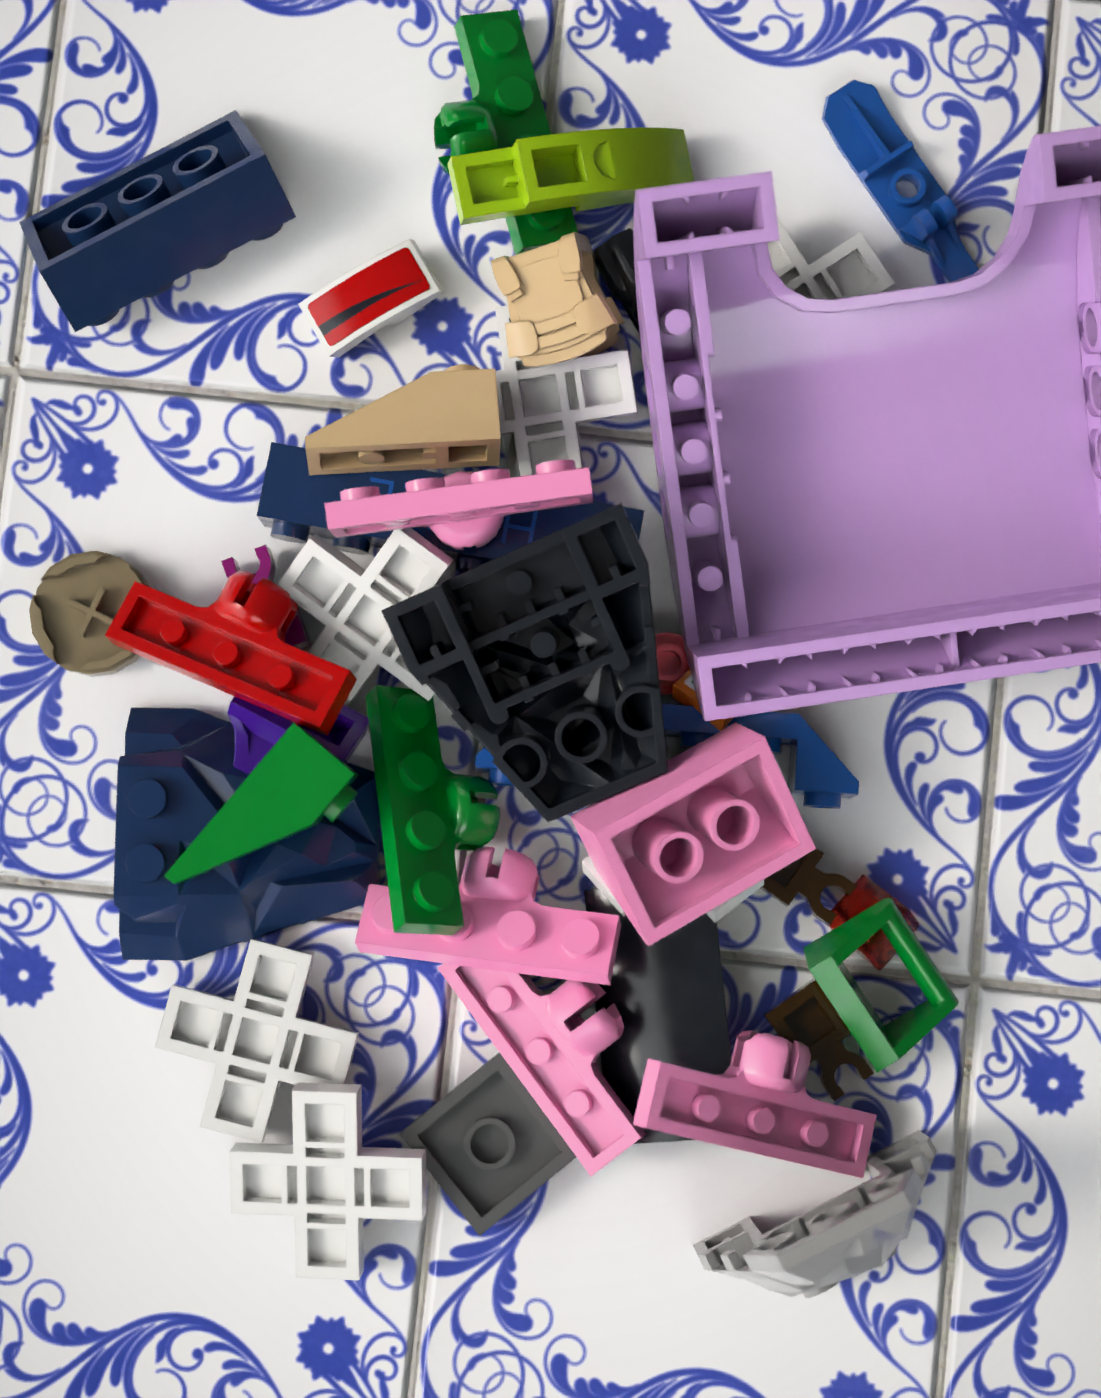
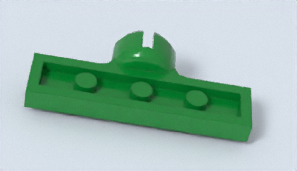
M517 9L462 15L454 26L472 92V99L445 103L441 108V112L434 119L435 149L451 148V155L438 157L440 166L447 174H449L447 163L451 156L512 147L516 139L551 134ZM571 207L505 218L515 255L558 241L561 236L573 232L578 233Z
M375 685L365 697L394 933L452 936L464 927L454 853L455 850L475 851L477 848H482L495 837L499 826L500 807L491 804H479L478 798L497 800L498 792L490 781L481 776L454 774L445 768L441 758L433 696L427 701L413 689Z

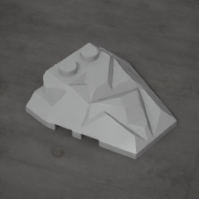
M918 1130L869 1155L866 1167L872 1179L764 1234H761L752 1219L748 1217L696 1243L693 1247L704 1270L745 1279L763 1288L790 1297L802 1293L805 1298L817 1296L834 1287L839 1281L882 1267L887 1259L896 1254V1247L902 1240L908 1238L911 1223L937 1150L930 1137Z

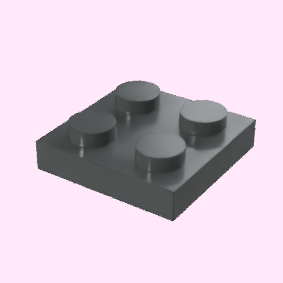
M500 1052L399 1134L411 1149H426V1169L479 1236L576 1158V1155Z

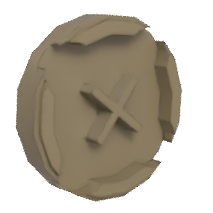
M99 551L71 554L52 565L40 579L42 582L37 587L36 595L33 594L29 608L32 634L43 653L67 671L91 677L114 674L136 662L140 657L139 655L114 645L104 635L134 581L149 586L143 574L122 558Z

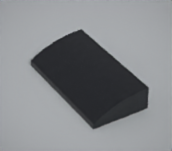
M599 889L584 890L586 911L619 915L621 922L611 984H598L606 994L595 1002V1009L598 1012L602 1008L607 1009L614 1003L623 1020L624 1029L621 1037L600 1053L603 1077L633 1117H635L648 1059L713 1075L724 1074L731 1064L717 922L714 923L705 913L648 946L627 915L623 917ZM642 1127L646 1135L634 1144L695 1139Z

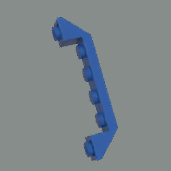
M662 704L665 736L680 737V747L690 749L720 732L709 721H705L702 714L693 706ZM765 712L734 717L727 727L738 723L765 736L773 754H781V744L790 745L788 788L791 795H803V806L840 809L841 798L850 799L858 795L859 781L800 714ZM485 747L476 754V772L488 773V781L493 785L514 786L492 762L494 757Z

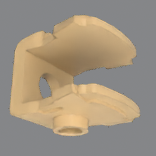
M573 232L561 236L558 241L511 257L502 256L491 260L497 285L502 294L507 296L511 323H505L509 358L517 357L521 359L526 367L545 366L568 361L573 358L597 355L619 341V325L625 323L612 297H605L595 276L596 263L587 236Z

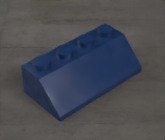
M234 110L19 223L41 276L72 328L77 332L88 325L99 326L107 323L118 314L121 308L142 297L151 298L164 293L173 285L175 280L196 269H208L218 265L228 256L230 251L251 240H264L275 235L284 223L295 218L296 215L266 154L238 112Z

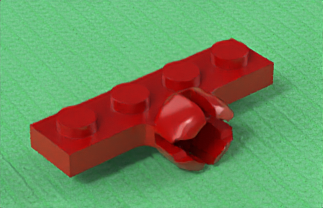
M238 571L229 577L216 602L209 607H197L134 581L104 635L114 645L328 736L357 678L349 669L285 643V635L298 612V606L290 598L289 593L281 586L266 578H261L257 584L252 583L256 574Z

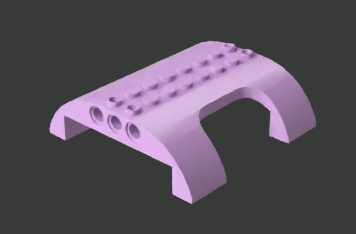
M1101 125L1042 133L1033 136L1020 172L1015 208L1008 234L995 256L974 274L950 283L836 299L806 298L785 286L772 268L767 242L780 240L772 171L636 190L633 224L635 285L648 410L676 607L689 669H691L696 697L703 719L711 721L1101 663Z

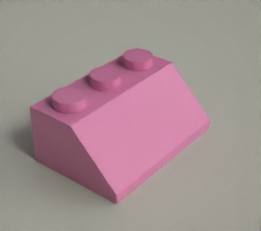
M738 723L730 725L668 761V772L597 801L570 816L597 872L648 946L816 849L765 736Z

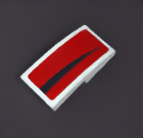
M408 239L336 278L300 302L299 306L328 357L339 358L386 324L397 326L444 293V290L415 240Z

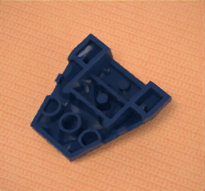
M131 708L125 732V756H120L117 770L113 897L115 906L119 908V938L122 959L187 961L224 947L263 937L265 934L287 927L304 924L364 905L369 884L379 885L380 814L375 772L348 762L346 763L359 775L350 785L358 792V795L334 823L324 816L313 827L186 882L173 884L164 875L249 774L236 769L233 765L235 738L231 722L194 708Z

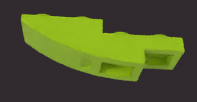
M611 128L516 139L512 147L451 156L447 163L460 225L575 206L576 212L632 203L635 200V191L638 189L695 182L684 129Z

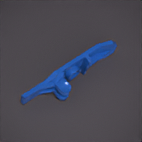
M852 80L828 95L825 99L821 119L837 148L901 241L930 255L949 283L970 276L978 271V266L967 252L956 231L958 212L950 196L948 197L917 154L912 141H908L892 118L875 86ZM901 181L911 182L917 190V195L910 198L901 196L896 189V184Z

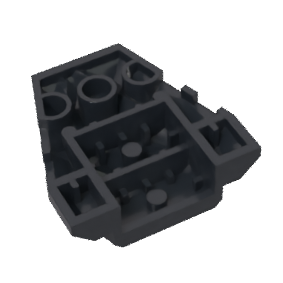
M622 503L566 526L381 610L408 671L422 686L426 683L453 712L451 715L453 720L464 732L468 729L494 757L492 762L547 822H551L668 772L661 688L659 685L656 654V635L651 602L649 563Z

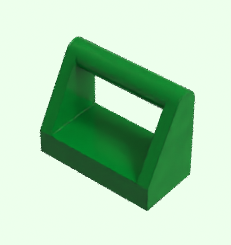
M891 898L879 901L803 947L809 971L877 1072L901 1059L959 1003ZM880 928L927 998L925 1002L884 1025L843 963Z

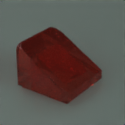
M862 874L855 882L857 886L850 896L844 895L831 910L837 916L831 925H828L833 930L886 898H891L913 932L919 927V922L907 907L866 875ZM881 928L856 950L861 957L877 970H882L896 954Z

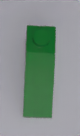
M293 723L164 876L173 884L183 883L313 827L324 816L334 823L358 795V792L350 785L359 775L303 727Z

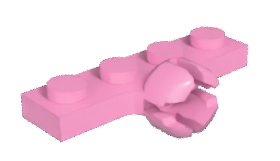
M555 460L536 465L537 474L510 478L509 469H489L478 472L458 471L443 478L434 477L409 481L405 483L406 492L380 495L379 487L375 486L351 488L340 492L341 501L325 503L328 530L336 538L424 526L430 527L443 544L455 550H464V547L472 546L480 548L497 535L506 515L593 503L589 467L576 469L574 460Z
M494 847L477 848L466 857L459 884L464 927L452 936L394 933L388 886L369 884L355 939V944L362 953L603 985L611 984L621 931L619 915L542 906L536 903L535 896L539 882L537 867L531 858L520 852L505 849L500 867L492 864Z
M445 963L438 967V970L590 1176L594 1175L646 1135L642 1127L633 1125V1115L600 1073L596 1063L599 1054L623 1034L624 1023L617 1007L613 1003L607 1009L602 1008L586 1021L580 1015L606 994L598 984L567 980L552 993L545 994L536 987L527 974Z
M748 1030L742 1031L736 1037L731 1064L724 1074L713 1075L648 1059L633 1125L863 1178L877 1115L814 1100L807 1095L805 1087L811 1059L808 1046L796 1040L791 1043L781 1036L768 1033L758 1034L756 1031Z

